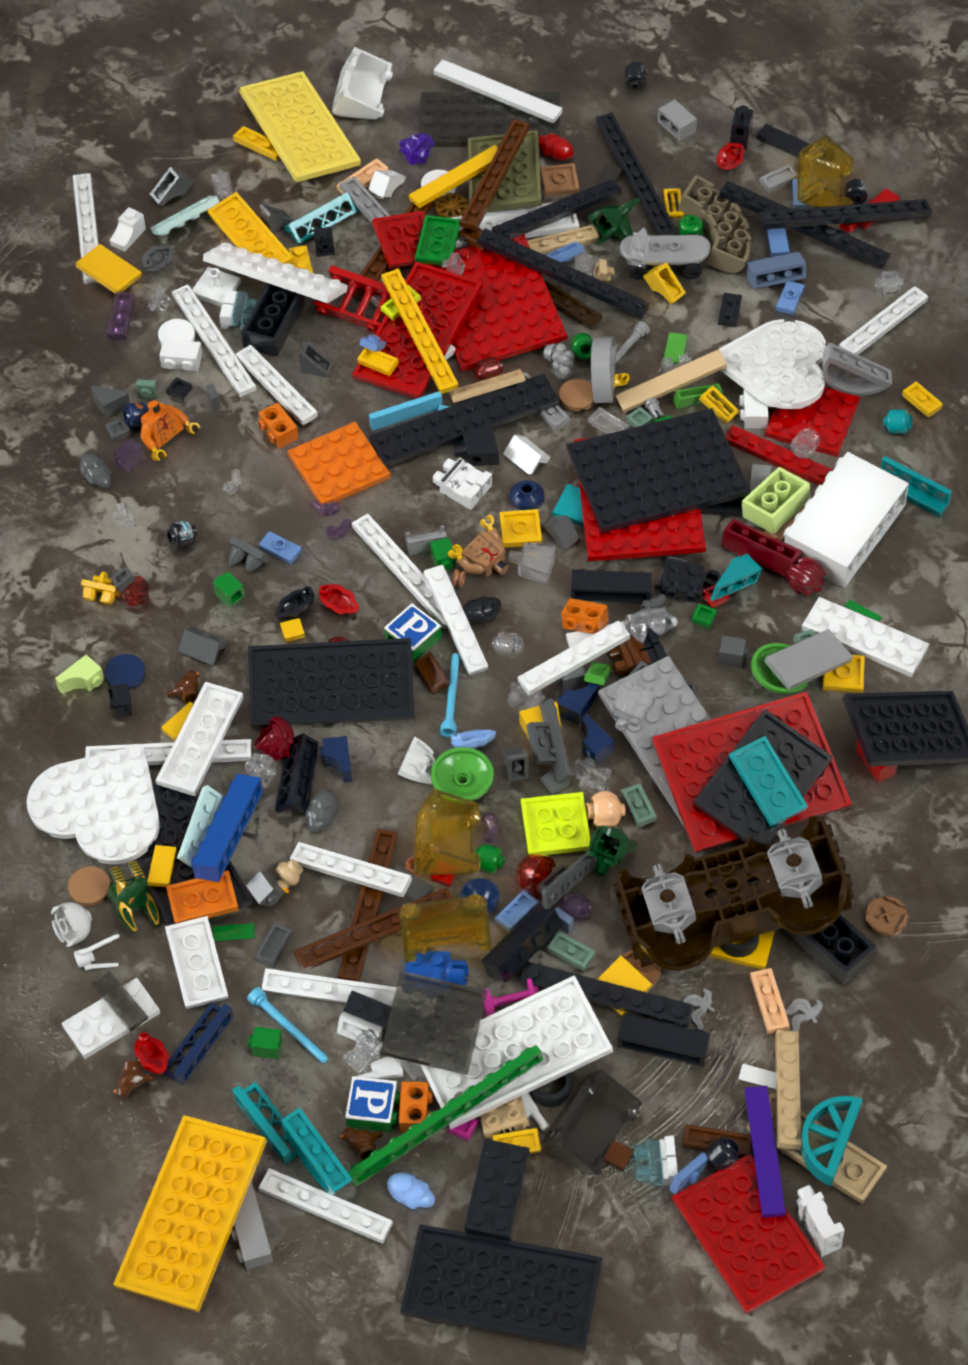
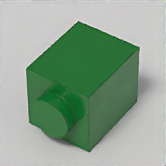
M449 538L430 542V551L435 567L443 565L445 571L456 567V558L452 559L448 556V551L453 550Z
M229 571L218 576L213 581L214 593L229 608L245 597L243 585Z
M254 1027L253 1035L250 1034L248 1039V1048H251L252 1055L254 1057L279 1059L283 1040L281 1029Z

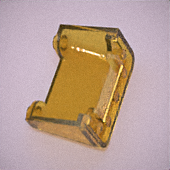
M826 134L802 149L798 156L797 199L801 203L812 207L853 205L851 199H842V177L848 175L853 170V157Z
M434 788L432 789L416 816L415 873L421 875H471L479 870L481 865L479 855L472 853V828L479 823L481 818L479 803Z
M479 894L419 904L409 903L399 910L405 962L416 961V955L419 952L426 954L425 948L468 942L469 947H473V944L479 945L481 952L492 950L486 899Z

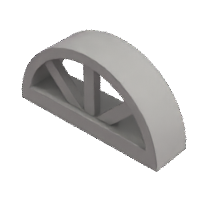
M595 337L592 341L591 379L594 403L613 402L617 350L614 337Z
M830 342L825 347L822 356L823 377L834 390L855 396H864L881 392L892 385L890 369ZM838 366L844 369V371L841 374L835 372L831 367ZM853 373L862 378H850L848 376Z

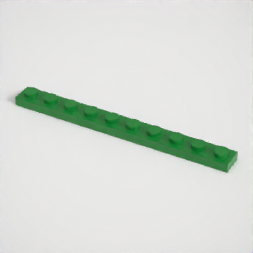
M537 1045L524 1049L520 1056L514 1060L506 1061L499 1070L487 1074L477 1085L469 1086L462 1095L450 1099L440 1110L432 1111L425 1120L419 1124H413L401 1136L392 1138L388 1145L382 1149L374 1150L364 1161L355 1163L348 1171V1174L353 1179L352 1183L354 1186L357 1187L542 1062L544 1059L541 1050Z

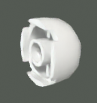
M67 902L53 907L51 915L55 914V920L52 921V926L58 939L62 943L66 941L68 943L66 946L68 947L85 940L91 929L92 917L89 911L75 902Z

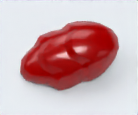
M553 133L538 137L539 147L542 154L546 157H550L555 161H564L573 157L572 145L565 138Z
M727 143L716 156L717 166L721 170L736 168L744 161V146L740 143Z
M338 584L320 586L319 598L326 608L333 610L339 615H354L358 612L359 605L355 600L354 593Z
M145 1032L140 1033L134 1045L136 1058L145 1070H149L156 1075H163L167 1070V1063L170 1057L168 1051L157 1038L150 1037Z

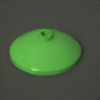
M770 643L760 647L753 655L751 669L756 680L768 690L780 694H792L804 689L809 682L788 691L764 662L767 656L790 647V645L783 643Z
M457 747L445 751L435 760L431 769L433 787L442 797L453 802L463 803L479 799L490 789L494 778L493 766L490 760L482 752L468 747Z

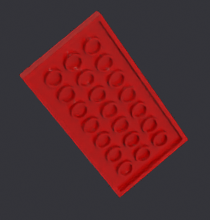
M415 262L405 282L407 286L409 285L421 296V300L417 302V305L445 356L479 295L483 283L472 278ZM385 315L374 335L379 336L380 340L386 342L385 348L379 351L397 358L399 364L389 377L358 363L352 373L353 379L408 397L420 398L431 382L432 376L401 316L393 321Z

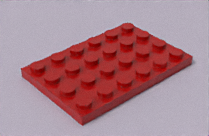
M750 1154L739 1159L728 1169L719 1170L672 1196L673 1203L746 1315L823 1272L826 1268L786 1207L785 1216L762 1218L755 1164Z

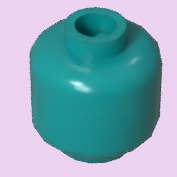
M891 409L887 416H884L883 425L890 434H906L909 429H912V414H909L905 409Z

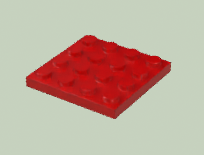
M824 387L821 397L813 404L802 409L775 407L766 428L765 437L838 457L859 405L860 397Z

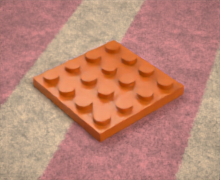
M356 421L287 450L289 458L322 508L391 479L390 472L383 465L380 457Z

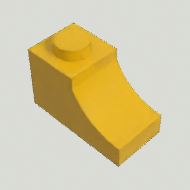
M667 262L655 266L643 276L651 290L663 295L669 304L674 303L686 293Z

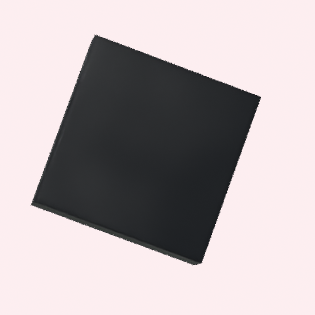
M176 377L166 389V393L183 401L193 387L191 383Z

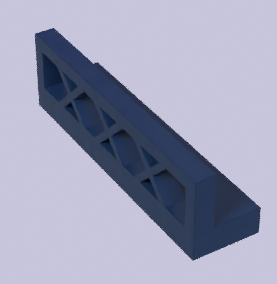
M211 1002L168 1060L167 1070L163 1075L184 1086L233 1019L232 1007L225 1003L222 1007H219ZM212 1011L217 1012L215 1017L209 1023V1015L212 1013ZM205 1029L198 1040H196L195 1034L198 1030ZM192 1046L187 1055L184 1057V1049L186 1047ZM180 1063L174 1073L169 1071L172 1065Z

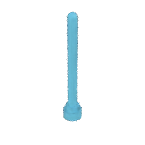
M457 653L452 654L446 718L440 727V734L444 737H451L452 734L455 733L456 735L457 725L453 721L460 658Z
M260 987L255 988L248 995L247 1000L253 1006L262 1007L321 1063L328 1061V1056L267 1001L266 993Z

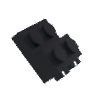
M666 557L661 580V595L698 603L703 592L704 566Z

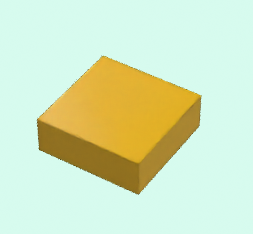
M300 618L280 623L285 642L305 638Z

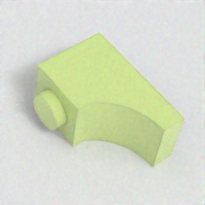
M87 655L83 656L55 678L57 688L62 694L73 689H87L90 692L105 680L102 668Z

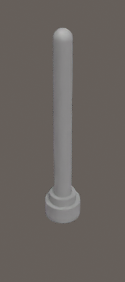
M642 321L637 323L631 337L616 352V363L638 339L648 335L650 328L646 323Z

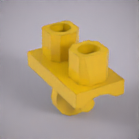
M102 571L100 576L94 575L93 581L82 579L81 586L84 588L82 597L87 601L93 602L96 593H101L100 602L112 606L115 597H119L121 592L117 590L116 586H112L113 581L108 578V573Z

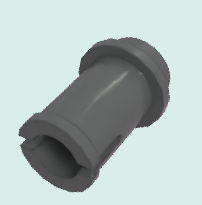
M658 593L650 600H644L641 609L659 608L667 603L666 597Z

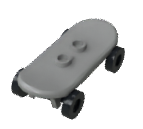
M694 234L632 235L624 238L620 244L621 254L627 261L631 262L629 275L633 279L644 278L643 276L648 273L646 265H660L665 262L668 265L686 264L683 268L684 276L688 279H696L702 274V268L699 263L708 257L711 250V245L707 238Z

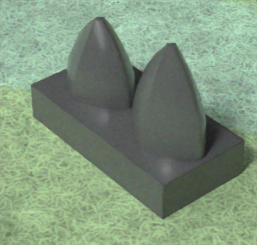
M232 536L229 541L233 545L228 557L229 566L240 562L246 554V570L248 572L255 570L262 563L267 565L270 557L264 552L235 536Z

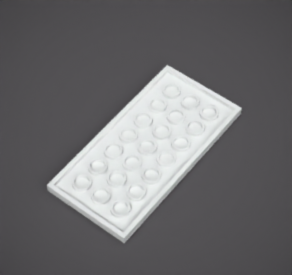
M574 975L414 1051L440 1108H442L450 1099L462 1095L469 1086L477 1085L487 1074L499 1070L506 1061L514 1060L520 1056L524 1049L537 1045L541 1050L544 1059L542 1062L448 1124L450 1129H453L614 1051Z

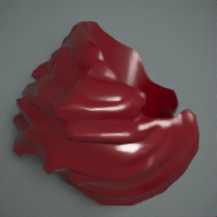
M806 556L798 559L799 563L788 567L786 570L787 581L796 593H803L805 596H809L813 592L822 591L821 586L824 585V578L822 576H826V572L817 560Z
M272 717L269 721V727L263 728L260 736L255 739L254 748L261 751L267 758L271 757L273 761H280L283 757H289V748L294 743L292 727L284 719Z

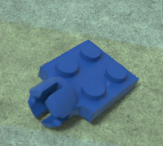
M407 951L403 988L447 994L450 986H464L467 984L468 979H465V976L469 975L466 960L451 959L450 951Z

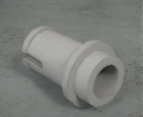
M650 398L645 402V408L650 412L653 420L658 419V417H665L657 399Z

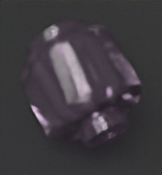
M566 894L563 900L559 901L558 908L573 917L574 922H582L591 914V901L584 894Z

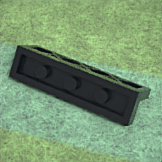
M305 733L294 737V743L289 748L290 755L283 759L275 811L278 813L293 809L303 815L308 809L318 742Z

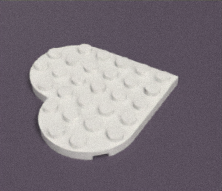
M784 319L770 321L721 347L719 350L727 363V367L720 371L769 407L802 409L816 402L823 394L825 380L823 371L818 365L822 362L826 341L819 330L805 322L795 320V323L784 322Z
M144 744L50 767L35 779L28 792V813L32 822L40 831L42 830L55 838H76L82 851L87 856L97 859L100 863L123 864L139 858L148 851V847L156 840L159 833L160 820Z

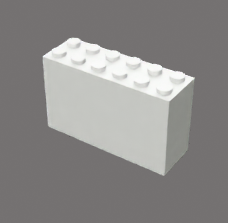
M849 452L843 458L840 457L838 459L836 468L833 471H829L823 485L820 484L817 487L814 497L807 500L805 509L802 513L798 512L793 525L788 526L783 535L785 537L784 543L802 551L801 558L808 556L818 561L819 565L826 572V576L822 577L843 588L848 585L906 506L909 483Z

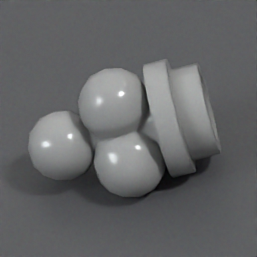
M563 343L551 344L545 347L544 358L549 362H554L561 354H566L573 360L574 353L570 350L566 351V346Z
M561 354L553 362L554 374L560 381L569 380L573 374V360L566 354Z

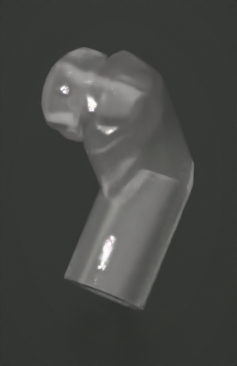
M237 469L231 471L232 481H227V484L224 483L223 489L227 494H234L242 486L241 474Z

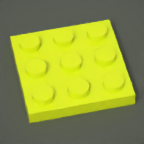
M583 792L521 799L528 857L580 852L589 849L591 839Z

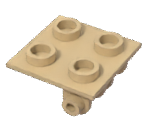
M522 1096L480 1115L486 1139L491 1138L492 1140V1135L502 1134L501 1130L503 1134L506 1133L505 1129L509 1128L510 1132H513L512 1127H514L515 1131L525 1130L527 1126H530Z

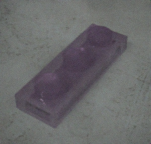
M116 292L107 331L108 339L126 340L135 300L134 293Z

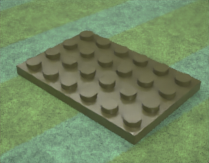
M538 130L528 131L487 212L542 206ZM505 134L468 138V160L494 145L499 147ZM486 170L469 179V203Z

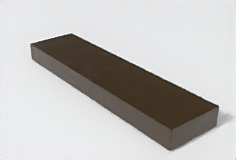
M546 280L544 281L557 310L590 330L602 320V314Z

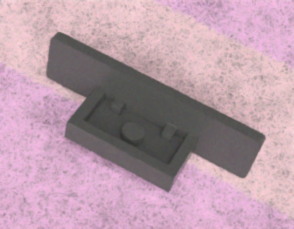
M548 699L540 705L543 722H530L526 726L535 764H553L557 782H563L571 776V768L567 760L566 747L561 734L562 729L557 716V708L554 699Z
M585 853L570 867L561 864L537 885L538 893L542 894L544 909L548 910L594 869V857Z

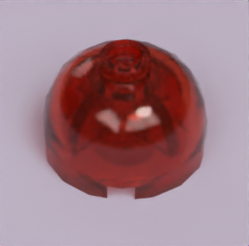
M539 853L527 855L516 867V879L519 887L532 896L540 897L541 893H538L537 885L552 873V867L556 868L554 859Z

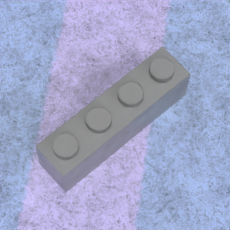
M251 1181L234 1223L235 1228H232L231 1231L234 1242L239 1241L240 1249L236 1251L239 1262L245 1263L246 1270L273 1262Z

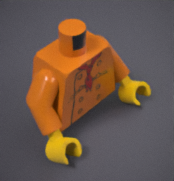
M153 400L147 405L149 411L141 417L140 437L148 450L153 452L151 455L153 461L158 462L160 461L158 454L161 458H166V452L158 449L183 430V425H186V431L189 434H195L191 429L192 425L196 429H200L198 423L188 421L189 418L180 409L170 404L165 405Z

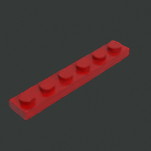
M732 425L725 434L730 446L777 467H781L817 485H823L829 471H833L831 468L735 425Z

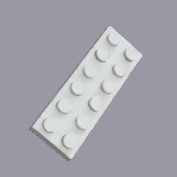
M821 597L817 599L801 629L803 631L812 629L815 635L830 629L847 650L865 656V658L909 677L914 675L929 647L927 642Z
M208 682L204 683L156 778L157 785L192 796L196 795L244 698L242 692Z

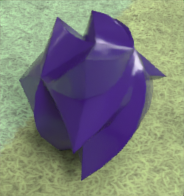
M411 134L409 138H405L399 143L401 147L399 152L404 155L410 165H423L427 163L426 158L429 157L430 148L435 146L428 134Z

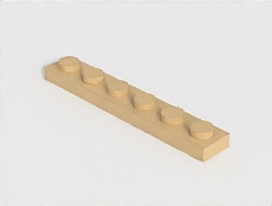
M776 1030L777 1148L800 1150L802 1143L799 1033Z

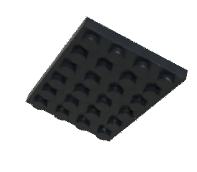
M953 691L845 694L842 698L869 767L968 763V725Z
M764 709L732 752L766 736L804 798L833 757ZM727 757L692 804L744 842H746L748 837L752 836L756 842L770 843L787 821L785 820L770 827L729 757Z

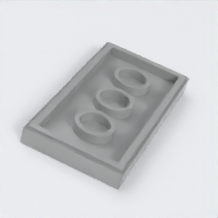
M827 629L767 656L764 662L789 691L852 662L853 656L830 629Z

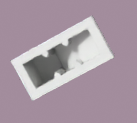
M375 170L368 191L374 193V196L379 199L391 197L394 190L404 183L406 176L393 170Z
M129 207L118 218L117 229L109 240L111 246L124 252L146 230L144 215Z

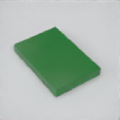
M425 215L415 262L451 267L461 219Z

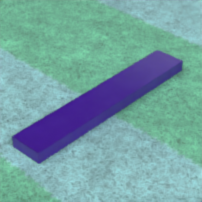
M767 1086L745 1087V1101L762 1218L785 1216L786 1211Z

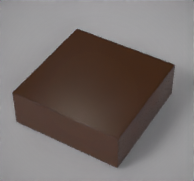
M613 1140L603 1162L624 1172L634 1153V1149Z

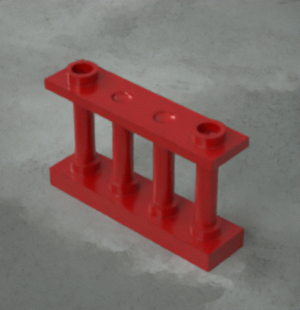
M331 265L328 270L331 279L339 280L340 283L348 285L349 288L339 308L329 305L330 302L325 303L314 300L313 304L316 311L323 316L330 315L364 327L369 332L376 333L381 324L379 320L383 314L381 306L391 299L384 283ZM355 290H364L365 294L356 313L346 311ZM374 295L381 296L382 299L372 320L363 317L371 297Z

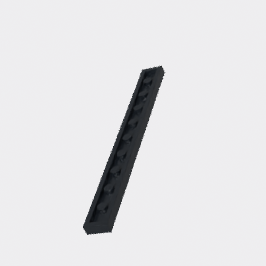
M608 113L597 116L596 123L636 197L640 199V204L657 235H679L614 114Z
M728 180L719 193L720 197L758 214L763 211L790 209ZM828 225L791 228L880 269L884 268L891 253Z
M926 199L763 211L759 212L758 219L763 230L930 217L932 210Z
M486 228L477 239V245L640 319L644 317L650 306L649 302Z

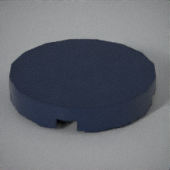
M132 654L117 655L107 663L105 668L106 680L110 686L128 684L129 690L130 688L138 687L144 681L146 675L144 663L139 657Z

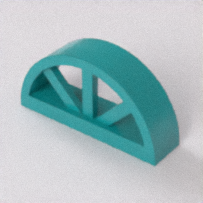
M838 1096L819 1103L808 1114L803 1125L802 1145L800 1148L803 1161L808 1170L819 1181L830 1187L833 1184L861 1108L863 1099L858 1097ZM837 1111H848L844 1124ZM829 1113L839 1133L814 1123ZM812 1131L836 1141L811 1150L808 1142V1132ZM833 1151L827 1168L815 1158Z
M300 1107L281 1119L283 1130L292 1148L322 1189L328 1194L333 1195L353 1181Z

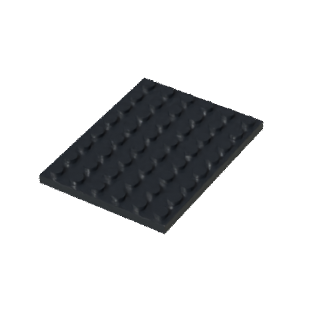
M712 408L566 444V450L601 533L747 497L751 493Z

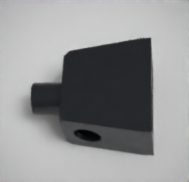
M741 105L735 110L730 142L740 143L747 150L753 128L754 110L749 109L746 105ZM739 128L744 130V134L739 135Z
M492 425L464 433L463 444L453 446L454 456H466L467 463L472 466L499 465V451Z

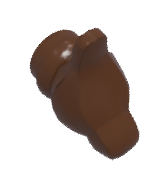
M193 670L188 671L175 688L167 692V696L169 698L179 696L185 704L189 702L194 703L198 697L197 689L199 684L197 680L200 673Z
M125 1062L122 1064V1075L119 1077L118 1086L113 1090V1093H116L121 1098L127 1097L131 1091L143 1083L155 1081V1077L141 1073L142 1067H140V1062Z
M347 1127L343 1130L340 1139L345 1140L348 1146L355 1150L359 1158L365 1160L376 1150L374 1141L381 1138L383 1133L382 1131L373 1133Z

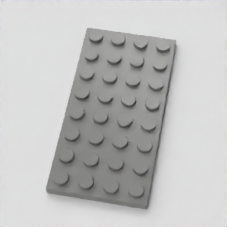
M667 656L599 690L598 695L683 825L651 739L653 736L711 719L670 657Z

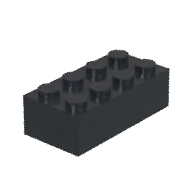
M267 283L241 332L243 347L251 345L257 351L278 356L305 304L304 295Z
M841 914L830 927L816 934L806 936L795 935L782 929L843 985L874 959L876 945Z
M490 1139L484 1140L464 1227L466 1233L512 1240L530 1159V1148Z

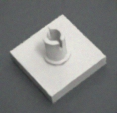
M208 267L192 291L198 299L222 307L226 290L236 291L241 280L239 277L219 271L217 268Z

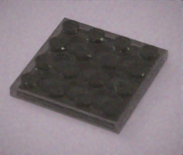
M401 971L380 1055L468 1075L487 991Z

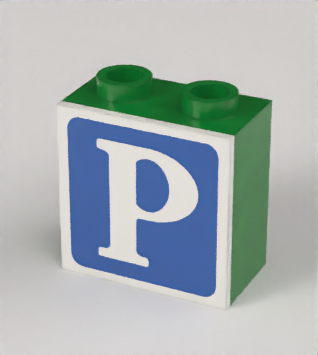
M410 604L384 627L385 639L411 638L413 662L442 638L441 625L414 604Z
M352 1076L345 1117L346 1126L353 1129L391 1133L392 1125L397 1124L398 1111H395V1106L400 1104L401 1091L397 1089V1081Z

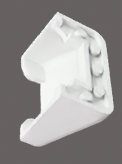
M354 47L341 70L331 114L337 117L369 120L381 118L385 108H383V104L380 101L386 81L389 82L393 75L391 71L392 63Z

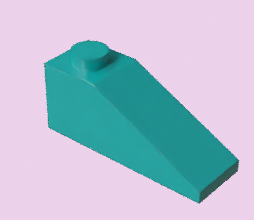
M748 554L735 557L717 582L711 600H718L757 583L762 568Z

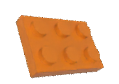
M229 871L223 873L219 882L196 878L166 886L175 924L205 916L212 918L239 911Z

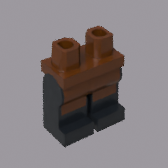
M654 627L648 628L645 633L634 636L630 635L629 640L606 652L610 660L615 658L620 660L613 662L615 674L626 673V676H629L641 661L651 665L667 657Z

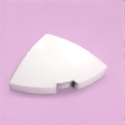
M414 737L398 771V775L413 781L432 784L431 769L435 762L432 756L434 754L433 750L423 741Z

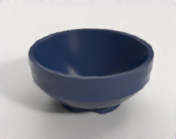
M523 480L512 486L509 498L512 506L518 510H534L542 506L545 495L540 484L531 480ZM525 486L531 487L533 490L529 493H525L521 489Z
M483 878L470 880L461 890V903L464 909L473 915L489 914L498 905L499 890L490 880ZM477 898H483L486 900V904L478 907L474 904V901Z

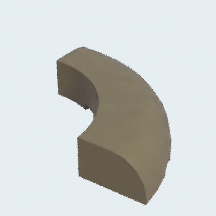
M695 175L681 197L678 211L683 212L684 215H696L702 220L703 230L711 245V253L707 265L727 273H737L743 269L751 249L748 222L746 218H743L741 209L736 203L720 197V191L714 188L715 185Z

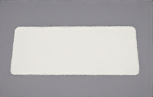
M742 1064L739 1074L740 1080L776 1089V1072Z

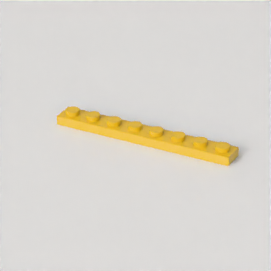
M399 269L382 274L381 279L438 390L443 394L457 389L458 382Z

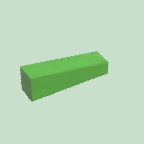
M719 383L712 384L721 394L723 393ZM712 385L676 390L673 398L676 409L702 403L699 400L700 396Z

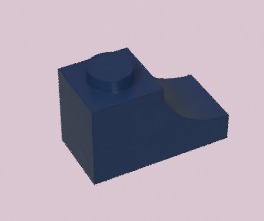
M590 683L585 688L579 690L567 689L564 695L561 694L557 699L559 716L579 725L581 719L599 696V684Z
M588 714L581 719V731L585 734L586 739L582 741V754L586 760L597 765L614 753L615 741Z
M347 736L322 739L323 747H319L320 759H325V767L336 769L342 775L344 783L352 782Z

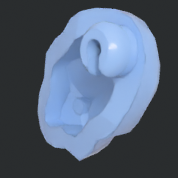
M477 729L457 733L456 736L454 733L451 736V743L454 748L468 747L475 749L485 746L495 739L496 731Z
M402 1172L393 1174L388 1178V1190L397 1202L403 1203L413 1210L429 1208L434 1205L435 1197L428 1184L417 1179L415 1175Z

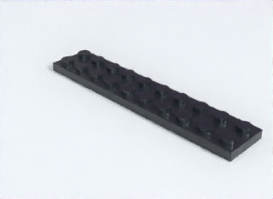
M543 373L526 379V381L495 390L369 435L383 465L388 467L463 440V434L488 425L496 428L560 405V402L546 375Z

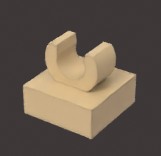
M599 259L593 270V277L601 281L610 282L611 275H614V268L607 267V260Z

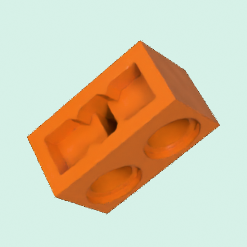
M279 403L258 412V425L260 429L266 431L270 442L275 443L279 449L299 439L297 426Z
M570 598L561 612L562 628L595 634L603 630L608 622V607L604 604Z
M401 1081L400 1132H407L410 1126L415 1123L419 1124L432 1112L428 1111V1104H433V1091L429 1090L428 1082ZM414 1095L422 1096L420 1099L412 1098ZM414 1115H418L421 1117L418 1120L411 1119V1117Z

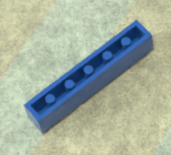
M237 774L234 781L230 782L229 791L222 798L221 806L215 812L214 820L211 826H208L206 836L200 842L196 856H193L191 860V868L194 871L195 878L215 882L220 881L262 796L263 788L260 777Z

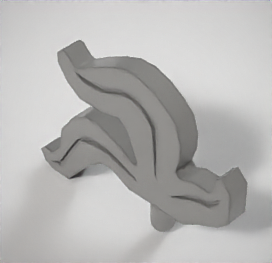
M707 989L703 990V993H705L703 999L696 994H692L683 1001L693 1004L695 1008H699L692 1013L691 1020L697 1029L701 1030L704 1029L701 1015L705 1014L707 1010L715 1011L711 1007L712 993Z
M796 999L790 1004L788 1009H785L787 1016H791L798 1011L803 1013L792 1018L791 1026L794 1032H799L801 1022H808L810 1020L815 1024L818 1022L816 1017L819 1016L823 1008L820 1000H817V1004L811 1007V1004L806 999Z

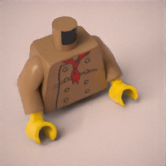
M487 515L486 518L489 524L484 519H481L480 525L483 528H487L488 531L483 530L463 550L460 545L455 544L452 548L456 553L451 549L448 551V556L452 559L457 558V563L468 574L488 577L496 570L503 575L509 567L504 562L505 547L496 527L492 526L494 518L491 515Z

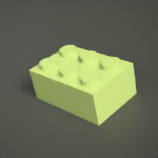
M778 467L742 500L743 517L774 534L811 498L810 483Z

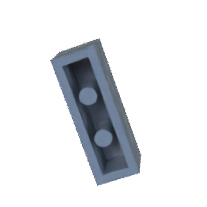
M799 252L746 262L747 279L753 289L806 279V262Z

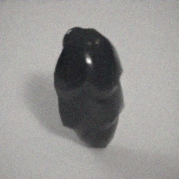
M306 586L303 589L291 592L283 598L276 609V617L279 620L295 618L303 611H307L314 602L312 588Z
M482 596L476 600H469L462 609L468 622L482 623L496 617L497 612L501 608V600L495 597Z

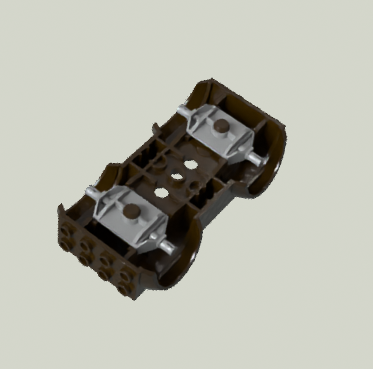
M811 816L806 828L792 838H788L787 831L782 829V832L781 830L777 832L780 842L759 843L750 836L745 844L697 858L686 854L682 863L668 873L663 872L661 864H657L658 869L654 865L655 877L637 878L631 876L627 868L621 869L615 875L617 884H613L635 960H640L641 967L656 964L666 970L682 971L698 966L707 959L714 947L781 928L795 935L804 936L826 930L837 920L842 911L852 909L851 900L854 899L851 888L853 886L850 874L845 872L846 864L844 858L838 854L840 849L837 840L833 841L832 837L834 834L831 825L826 824L824 817ZM756 880L760 881L757 886L755 884L751 886L747 884ZM718 892V894L713 896V898L711 899L705 896L706 894Z

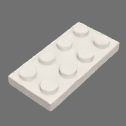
M205 916L165 926L185 1008L189 1009L229 999L208 917Z
M135 978L61 1024L83 1058L86 1059L159 1015L160 1010L138 978Z

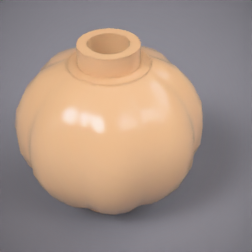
M600 791L591 797L590 803H586L587 820L594 819L592 825L596 828L602 825L616 826L621 816H625V804H621L614 793Z

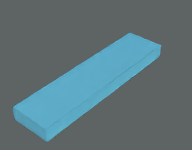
M440 391L371 413L369 414L370 428L374 431L438 410L439 405H442V395Z

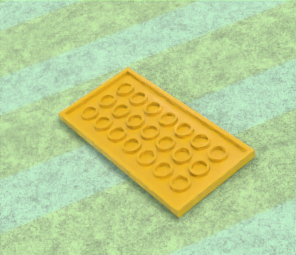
M183 1115L113 1285L125 1291L199 1312L267 1143L266 1138Z

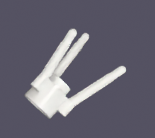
M113 935L88 948L74 951L78 967H85L86 971L97 968L118 967V963L92 964L91 962L95 961L93 950L118 939L120 935Z

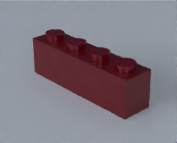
M734 518L723 530L721 547L740 556L748 554L757 564L786 578L788 567L799 563L798 559L802 556L801 550Z

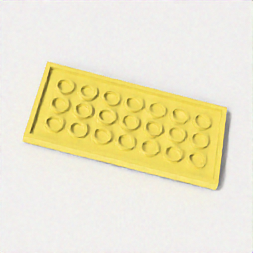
M303 71L239 88V93L295 182L361 165V159Z

